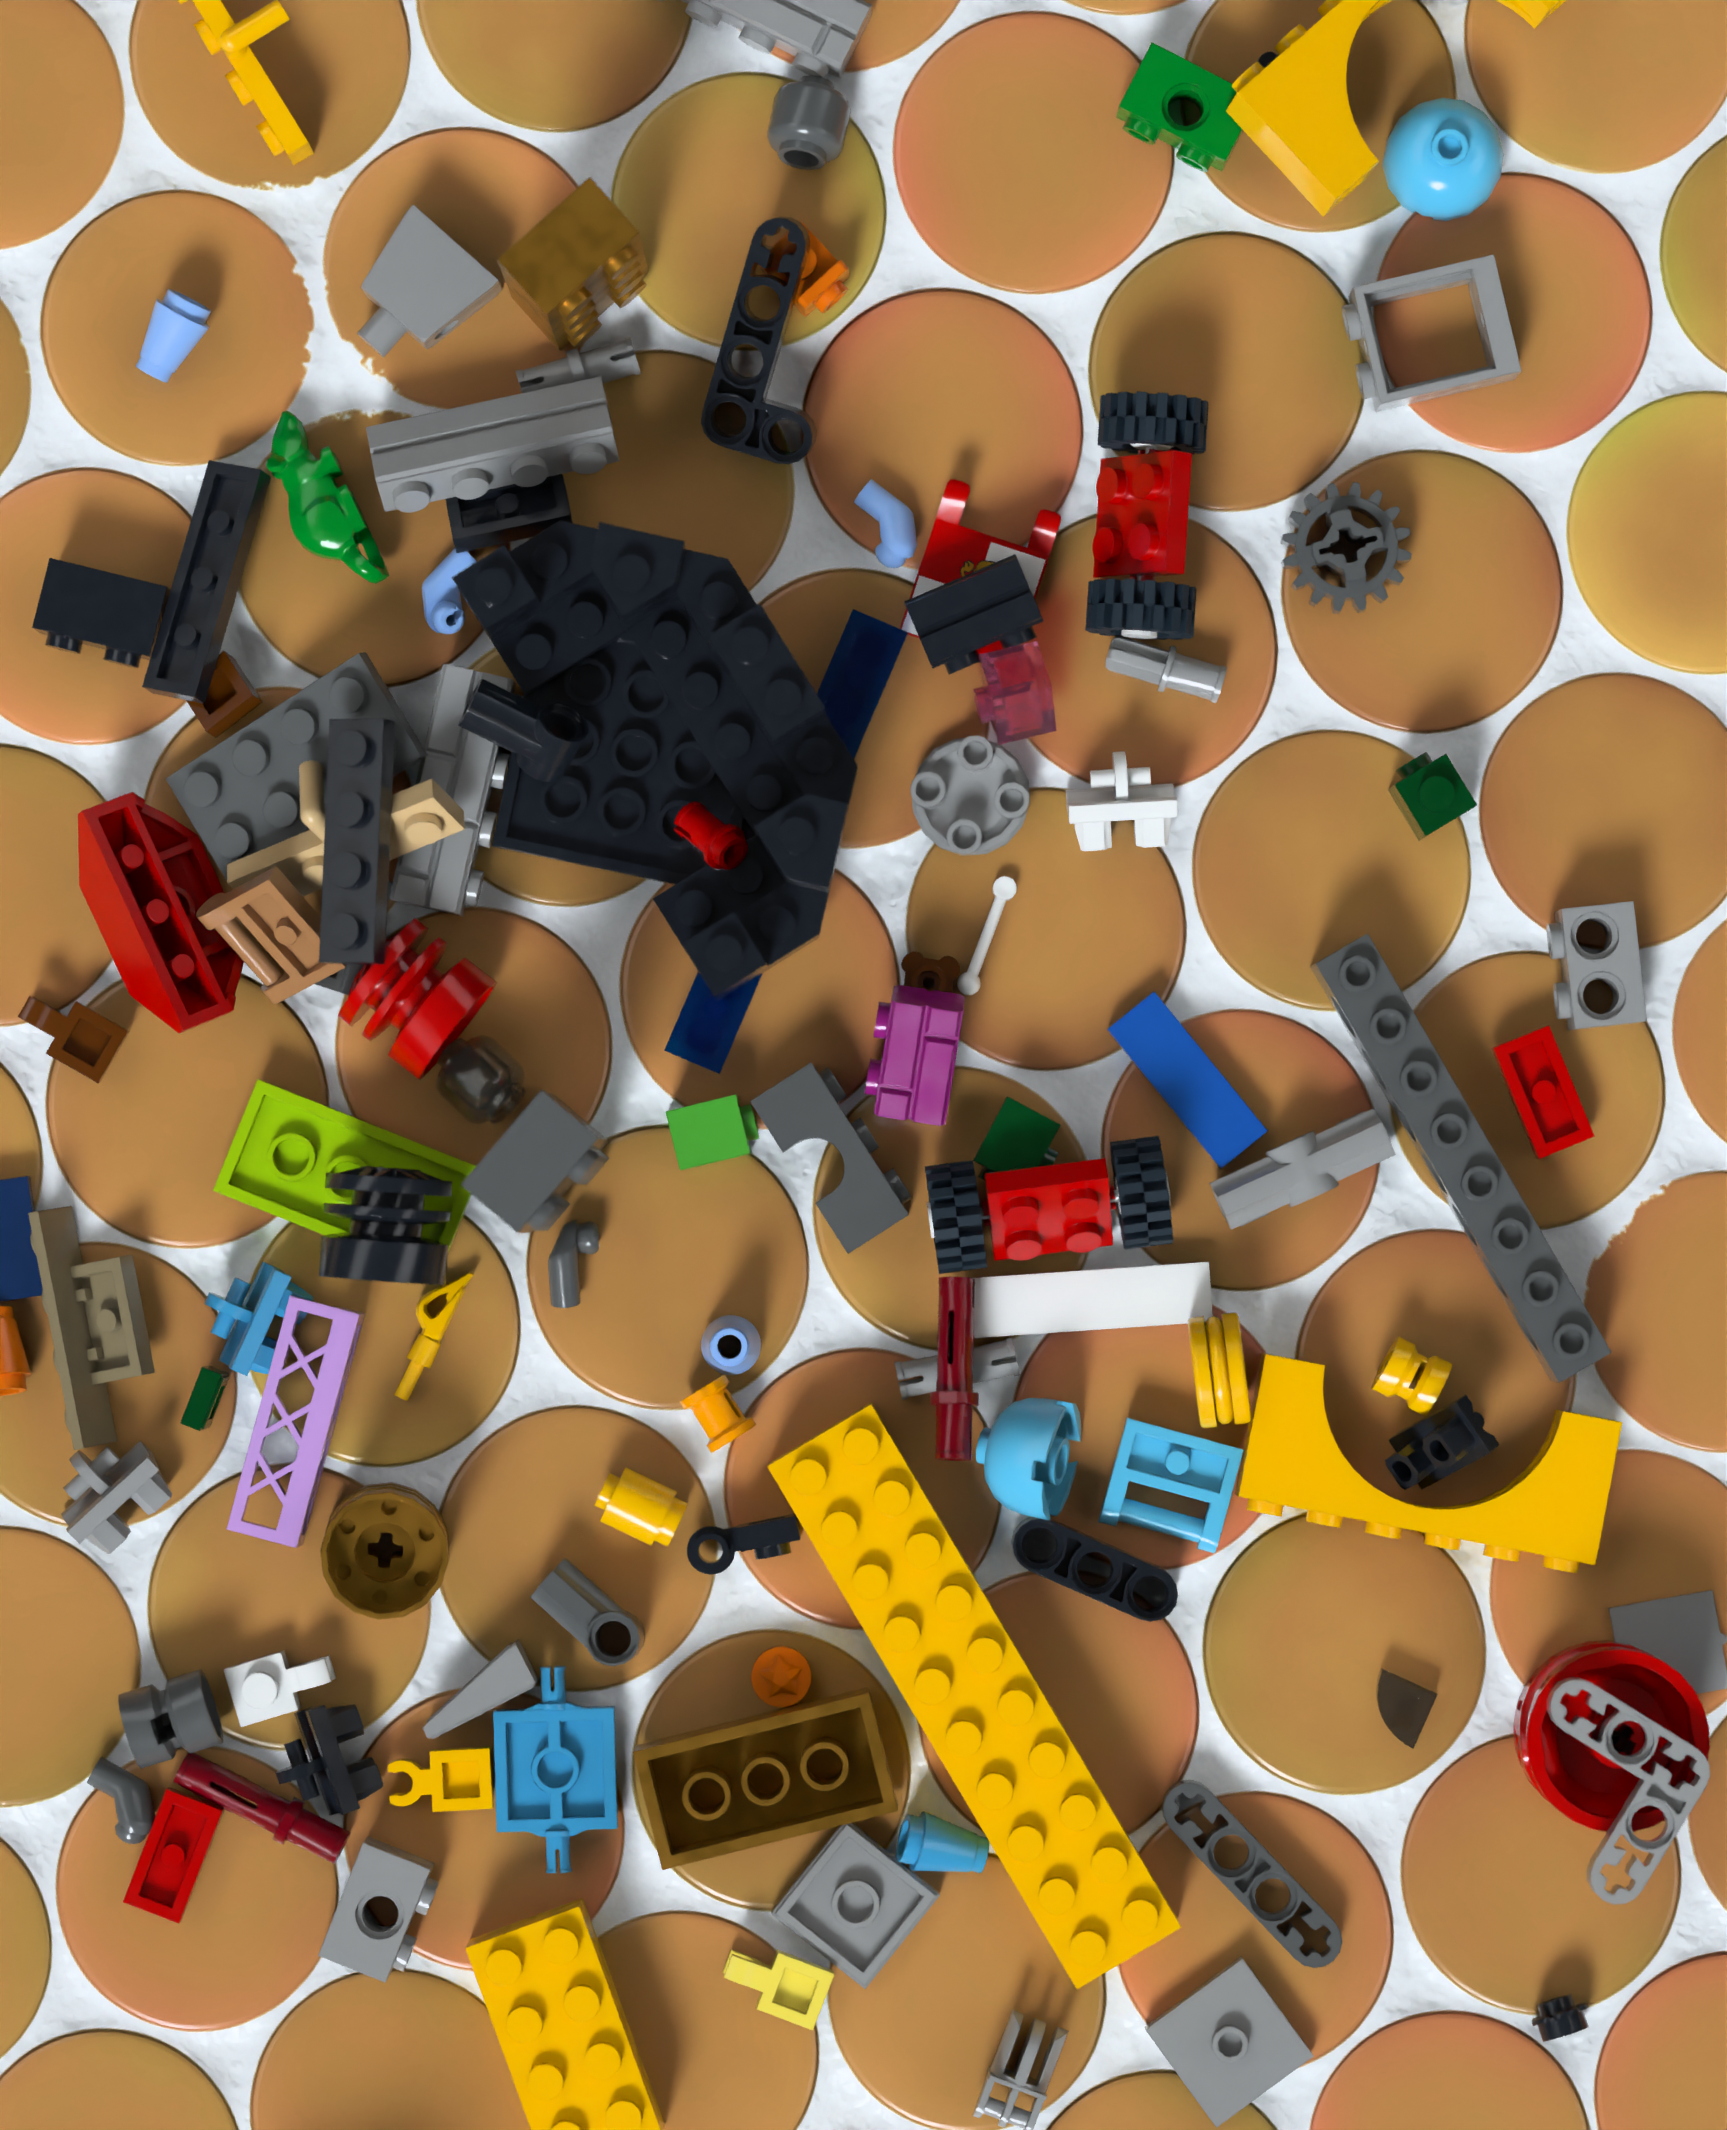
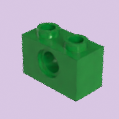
M1151 43L1118 107L1116 117L1125 122L1123 126L1125 132L1147 144L1154 145L1156 140L1159 139L1179 149L1176 154L1179 160L1203 172H1208L1210 166L1222 172L1243 132L1242 128L1226 112V109L1237 94L1231 87L1232 83ZM1180 99L1192 101L1199 108L1201 118L1190 126L1179 125L1170 118L1168 113L1169 105Z

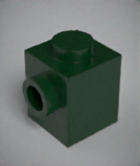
M1427 752L1416 757L1396 770L1401 781L1388 789L1419 841L1477 806L1447 754L1434 761L1431 760Z
M1007 1096L973 1159V1162L983 1166L978 1177L985 1181V1174L1053 1165L1059 1152L1049 1146L1060 1124Z

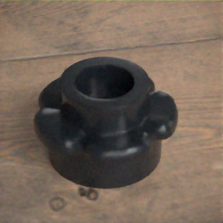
M1567 1994L1537 2004L1540 2016L1532 2019V2025L1538 2026L1542 2041L1545 2042L1588 2028L1583 2010L1589 2007L1585 2002L1575 2005L1572 1994Z

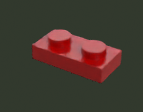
M1549 1025L1491 1048L1536 1159H1541L1595 1137Z
M168 1787L164 1793L123 1902L179 1924L183 1919L225 1809Z

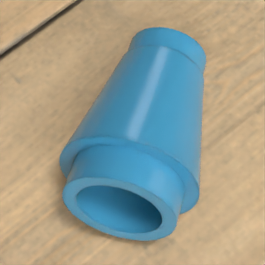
M924 1811L920 1816L907 1814L899 1832L896 1859L898 1862L909 1864L911 1871H972L981 1873L988 1857L989 1840L987 1837L978 1836L974 1832Z

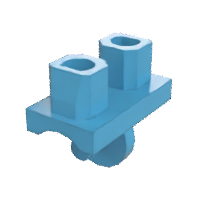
M262 1262L252 1286L250 1283L235 1277L226 1298L209 1292L205 1304L219 1311L210 1332L227 1339L218 1360L227 1364L231 1370L248 1376L250 1370L269 1374L277 1340L266 1336V1333L274 1315L284 1318L290 1295L313 1301V1296L290 1281L292 1278L290 1275L266 1262ZM299 1312L296 1324H301L307 1315L306 1312Z

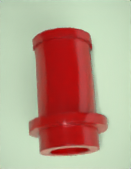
M696 801L688 803L678 812L674 821L677 825L674 828L675 832L702 851L704 861L709 866L715 869L723 868L730 870L743 861L747 854L748 844L745 840L744 832L738 826L724 824L710 813L702 803Z

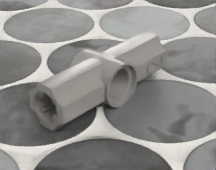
M1375 1108L1347 1118L1318 1134L1315 1131H1311L1267 1151L1265 1153L1267 1157L1209 1184L1230 1230L1264 1217L1269 1212L1289 1204L1290 1207H1293L1339 1186V1180L1396 1154L1386 1129Z

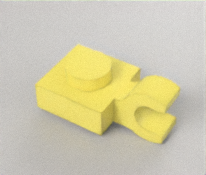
M731 1949L723 1969L724 1978L761 1991L756 2003L757 2010L812 2031L834 1977L833 1970L778 1949L771 1966L749 1955Z

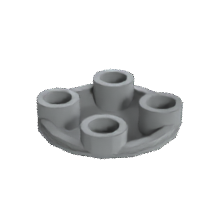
M978 735L954 739L934 749L919 766L916 777L913 779L910 787L913 813L923 833L941 849L962 856L988 854L1008 844L1022 828L1030 806L1029 780L1019 760L1001 744L989 741Z

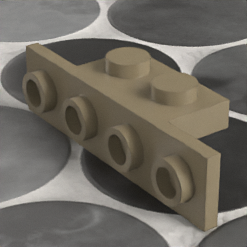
M72 1206L28 1213L32 1230L30 1236L31 1246L37 1256L43 1287L42 1304L45 1312L48 1314L54 1345L53 1361L60 1376L66 1407L65 1423L71 1433L73 1449L78 1450L116 1442L117 1437L106 1382L155 1373L133 1255L83 1264Z

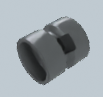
M202 1669L168 1679L165 1690L162 1691L151 1684L118 1695L119 1710L127 1741L134 1759L141 1769L175 1758L177 1748L183 1747L189 1753H194L223 1743V1731L218 1709L209 1682ZM168 1713L172 1725L163 1726L160 1715Z

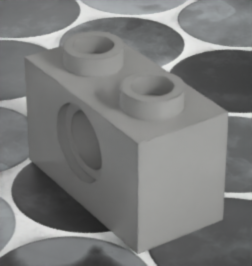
M368 1836L362 1843L318 1956L385 1983L391 1975L393 1968L404 1972L417 1940L416 1937L407 1934L414 1914L418 1912L425 1916L427 1915L439 1885V1881L429 1878L435 1863ZM376 1896L390 1898L398 1908L397 1922L390 1926L374 1924L367 1915L366 1906L368 1900Z

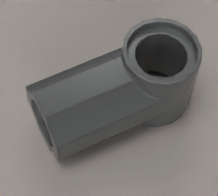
M564 1558L530 1596L579 1640L596 1661L603 1665L617 1666L625 1664L637 1656L644 1645L645 1633L643 1625L638 1618L621 1608L567 1558ZM609 1621H619L630 1631V1646L623 1654H611L601 1645L600 1632L604 1624Z

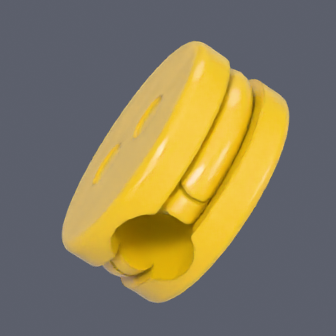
M1236 1312L1223 1313L1222 1320L1212 1316L1206 1322L1204 1321V1316L1189 1318L1188 1330L1200 1426L1202 1428L1217 1427L1216 1418L1221 1424H1228L1233 1418L1235 1425L1249 1423L1251 1421L1239 1315Z

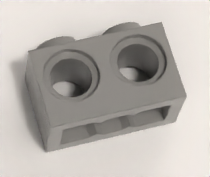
M1634 901L1565 908L1556 911V923L1547 924V943L1550 958L1560 959L1562 983H1554L1553 985L1557 1019H1567L1568 1031L1647 1021ZM1585 920L1599 923L1606 933L1605 946L1598 954L1585 952L1577 943V929ZM1591 980L1605 982L1612 991V1004L1603 1014L1592 1012L1584 1003L1583 991Z

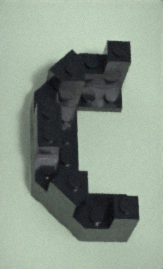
M559 520L510 552L503 545L452 577L525 696L628 633L753 831L754 836L746 840L748 844L747 854L738 866L725 870L723 868L715 869L707 864L653 898L717 1002L819 938L858 765L826 716L825 706L761 604H756L729 559L687 550L685 541L599 522L598 529Z

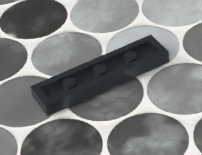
M208 461L142 685L143 688L153 694L205 704L271 479L261 469Z
M330 719L319 950V962L385 965L395 721Z

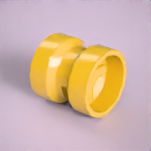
M1398 1336L1382 1361L1371 1389L1386 1397L1397 1395L1405 1399L1408 1408L1426 1417L1447 1381L1452 1369V1363L1436 1355L1427 1358L1417 1352L1415 1344ZM1418 1368H1420V1370H1419V1372L1417 1373V1375H1416V1377H1415V1379H1414V1381H1413L1411 1387L1409 1388V1385H1410V1383L1412 1382V1380H1413V1378H1414V1376H1415V1374H1416Z

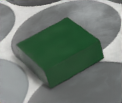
M209 1365L201 1368L180 1424L198 1431L211 1426L229 1380L227 1372Z

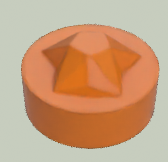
M782 1645L768 1648L758 1656L753 1665L751 1673L752 1686L757 1696L771 1706L788 1707L794 1705L809 1690L811 1684L809 1662L795 1648Z

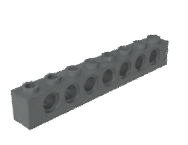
M1367 933L1310 966L1549 1379L1560 1383L1612 1353L1369 934Z

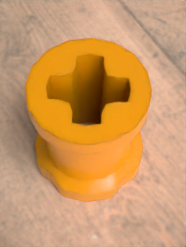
M725 1374L680 1401L684 1409L692 1410L710 1439L706 1446L711 1453L756 1426L752 1417H744L726 1388L729 1380Z

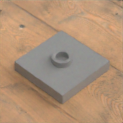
M1242 1956L1144 2027L1216 2128L1314 2057Z

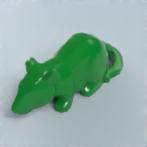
M283 411L273 435L271 457L267 460L266 467L275 478L282 479L283 486L288 494L289 519L295 538L310 553L322 558L342 561L355 573L371 583L377 584L390 576L353 492L349 491L347 484L338 487L334 480L343 475V470L335 453L331 451L330 446H326L321 449L320 458L315 457L309 450L308 438L303 423L293 413ZM359 544L363 545L368 560L362 555Z

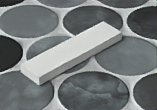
M1209 1262L973 1278L975 1279V1338L1188 1324V1319L1191 1317L1204 1316V1321L1206 1322L1209 1317L1213 1316Z

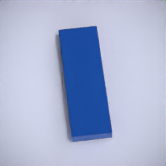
M1152 992L1107 1029L1220 1169L1268 1131L1155 992Z

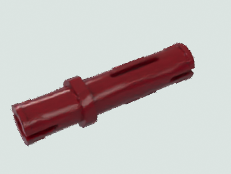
M939 1277L936 1392H931L930 1405L936 1406L935 1459L943 1461H971L972 1409L979 1406V1393L973 1392L975 1279L970 1277Z
M187 1753L173 1781L187 1790L219 1805L223 1809L273 1833L274 1841L282 1845L289 1841L333 1864L337 1862L351 1832L304 1809V1801L296 1797L289 1801L196 1753ZM214 1782L225 1787L226 1789L214 1784ZM234 1793H236V1794H238V1795H240V1796H242V1797H244V1798H246V1799H248V1800H250V1801L256 1803L257 1805H255V1804H253V1803H251V1802H249V1801H247V1800H245V1799H243V1798H241V1797L235 1795Z

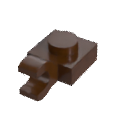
M29 996L18 1015L20 1019L54 1037L46 1052L47 1055L96 1083L102 1081L130 1032L78 1001L74 1003L69 1014L66 1016L36 997Z

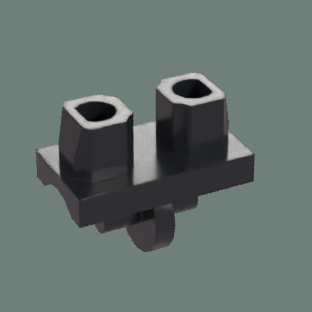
M1464 1395L1391 1437L1388 1441L1396 1452L1385 1460V1465L1402 1489L1406 1490L1418 1484L1421 1490L1491 1453L1500 1444L1493 1435L1483 1429L1485 1423L1483 1416L1478 1412H1473L1471 1401L1467 1395Z
M325 1705L294 1713L310 1759L307 1758L301 1738L285 1743L284 1747L291 1766L275 1772L279 1784L296 1780L302 1799L306 1801L320 1796L313 1775L315 1773L329 1815L338 1813L342 1815L359 1809L358 1801L381 1789L383 1781L377 1764L372 1757L349 1765H345L338 1744L364 1735V1727L356 1705L327 1709Z

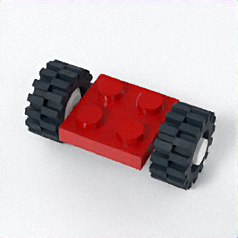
M1118 392V394L1107 393L1101 396L1098 446L1118 452L1128 451V453L1136 455L1102 458L1100 462V474L1096 484L1098 496L1096 534L1092 544L1094 556L1093 578L1099 579L1088 582L1085 630L1089 631V633H1099V635L1104 636L1115 635L1116 637L1121 636L1124 638H1154L1156 640H1167V638L1182 640L1183 638L1190 639L1194 636L1197 589L1185 584H1175L1174 582H1156L1155 577L1179 575L1185 572L1192 455H1195V453L1201 454L1206 451L1208 401L1197 397L1187 398L1186 395L1180 394L1172 396L1168 395V393L1160 392L1157 394H1149L1148 392Z
M1159 1136L1110 1142L1114 1186L1113 1184L1109 1185L1105 1158L985 1174L987 1201L981 1202L982 1208H980L973 1160L925 1166L929 1202L927 1203L931 1238H934L939 1274L987 1268L982 1220H984V1226H990L994 1261L1005 1259L1022 1261L1043 1254L1066 1251L1084 1253L1092 1251L1097 1247L1113 1245L1111 1210L1116 1209V1206L1125 1250L1172 1244L1173 1228L1171 1222L1170 1190Z

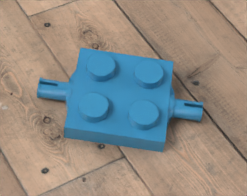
M551 1666L540 1667L542 1702L525 1709H495L493 1711L497 1832H530L540 1837H546V1873L557 1872V1849H559L560 1873L572 1872L570 1836L585 1830L618 1828L615 1706L583 1707L572 1702H566V1666L554 1667L555 1690L552 1689Z

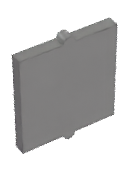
M1713 1590L1608 1608L1615 1642L1632 1645L1661 1659L1678 1671L1693 1687L1696 1694L1727 1689V1669L1722 1647L1727 1642V1636L1720 1633Z

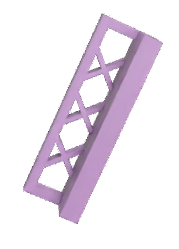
M293 1295L289 1296L227 1530L294 1548L303 1545L365 1313L344 1307L337 1308ZM300 1311L333 1320L327 1344L305 1356L293 1335ZM291 1346L299 1361L284 1369ZM323 1355L317 1377L309 1362ZM303 1367L315 1389L311 1403L290 1415L278 1395L281 1378ZM275 1405L282 1420L269 1427ZM308 1413L301 1435L294 1420ZM286 1425L299 1448L295 1462L274 1473L262 1453L266 1436ZM259 1464L267 1478L253 1485ZM292 1471L287 1492L285 1493L278 1479ZM268 1484H271L283 1505L277 1529L243 1520L250 1495Z

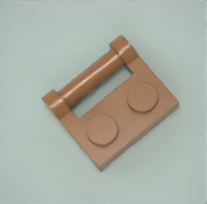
M277 866L226 894L223 892L215 894L196 913V917L208 930L216 929L263 982L261 990L273 1004H277L347 966V964L319 962L321 916Z

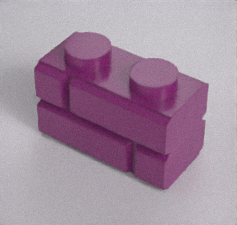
M897 985L893 987L891 1003L879 1002L874 1037L885 1039L882 1060L870 1058L865 1094L876 1096L874 1114L879 1117L899 1120L911 1119L913 1122L937 1126L946 1124L965 997L961 994L936 990L927 991L923 988Z

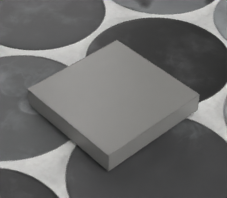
M849 1823L837 1828L774 1907L771 1914L861 1987L866 1989L938 1899L940 1892L914 1871H911L904 1863L898 1862L893 1854L857 1825Z

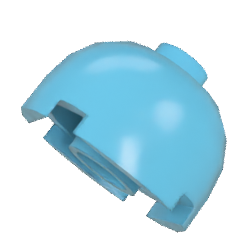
M1439 98L1417 104L1398 119L1386 140L1382 167L1388 188L1402 207L1413 213L1416 211L1423 216L1434 217L1433 220L1448 221L1469 215L1488 200L1501 177L1504 153L1497 128L1482 110L1464 100Z
M1026 1398L1013 1402L997 1416L992 1429L984 1428L981 1431L977 1442L976 1460L978 1463L984 1464L985 1480L994 1498L1007 1509L1045 1520H1051L1050 1515L1058 1516L1062 1511L1071 1490L1078 1462L1068 1463L1070 1452L1069 1440L1078 1442L1081 1440V1418L1077 1405L1055 1399Z

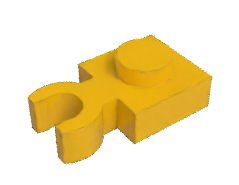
M491 1746L431 1749L429 1751L430 1767H421L417 1762L406 1758L396 1759L388 1764V1772H406L413 1781L412 1789L409 1792L394 1793L389 1796L390 1804L408 1806L416 1802L421 1795H432V1812L494 1808Z

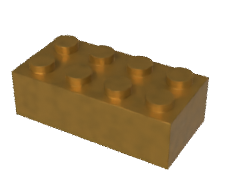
M590 177L497 259L512 299L559 351L569 343L575 348L581 346L601 327L602 323L597 318L613 303H616L619 308H623L637 297L647 285L642 280L648 273V267L640 232Z
M869 1687L635 1745L633 1750L662 1870L898 1811V1802Z

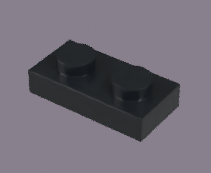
M563 474L549 476L542 483L532 487H521L512 484L489 489L483 496L472 500H464L458 497L445 499L453 542L457 553L531 538L559 520L573 523Z

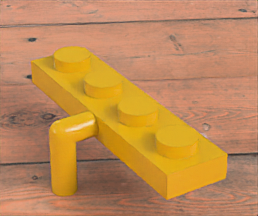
M178 0V1H179L180 5H182L183 3L187 2L188 0ZM192 0L203 18L194 23L193 26L211 55L223 50L234 69L224 76L243 106L254 100L265 118L263 122L256 125V128L274 157L285 151L292 164L296 165L314 154L309 142L249 47L254 41L290 20L280 2L274 0L235 24L221 0Z

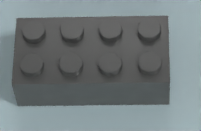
M541 1090L461 1185L515 1232L548 1231L569 1207L570 1203L562 1196L573 1183L587 1185L609 1160V1157L602 1152V1149L609 1141L556 1095Z

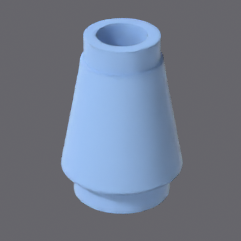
M168 289L163 300L156 299L136 367L146 374L168 383L172 373H175L210 328L206 321L211 310L182 293Z
M727 1315L717 1318L708 1325L702 1336L701 1350L705 1361L712 1369L725 1375H737L747 1371L755 1364L761 1351V1339L755 1326L747 1319L740 1316ZM734 1335L740 1340L742 1348L738 1356L735 1355L734 1358H727L721 1354L718 1343L723 1336Z

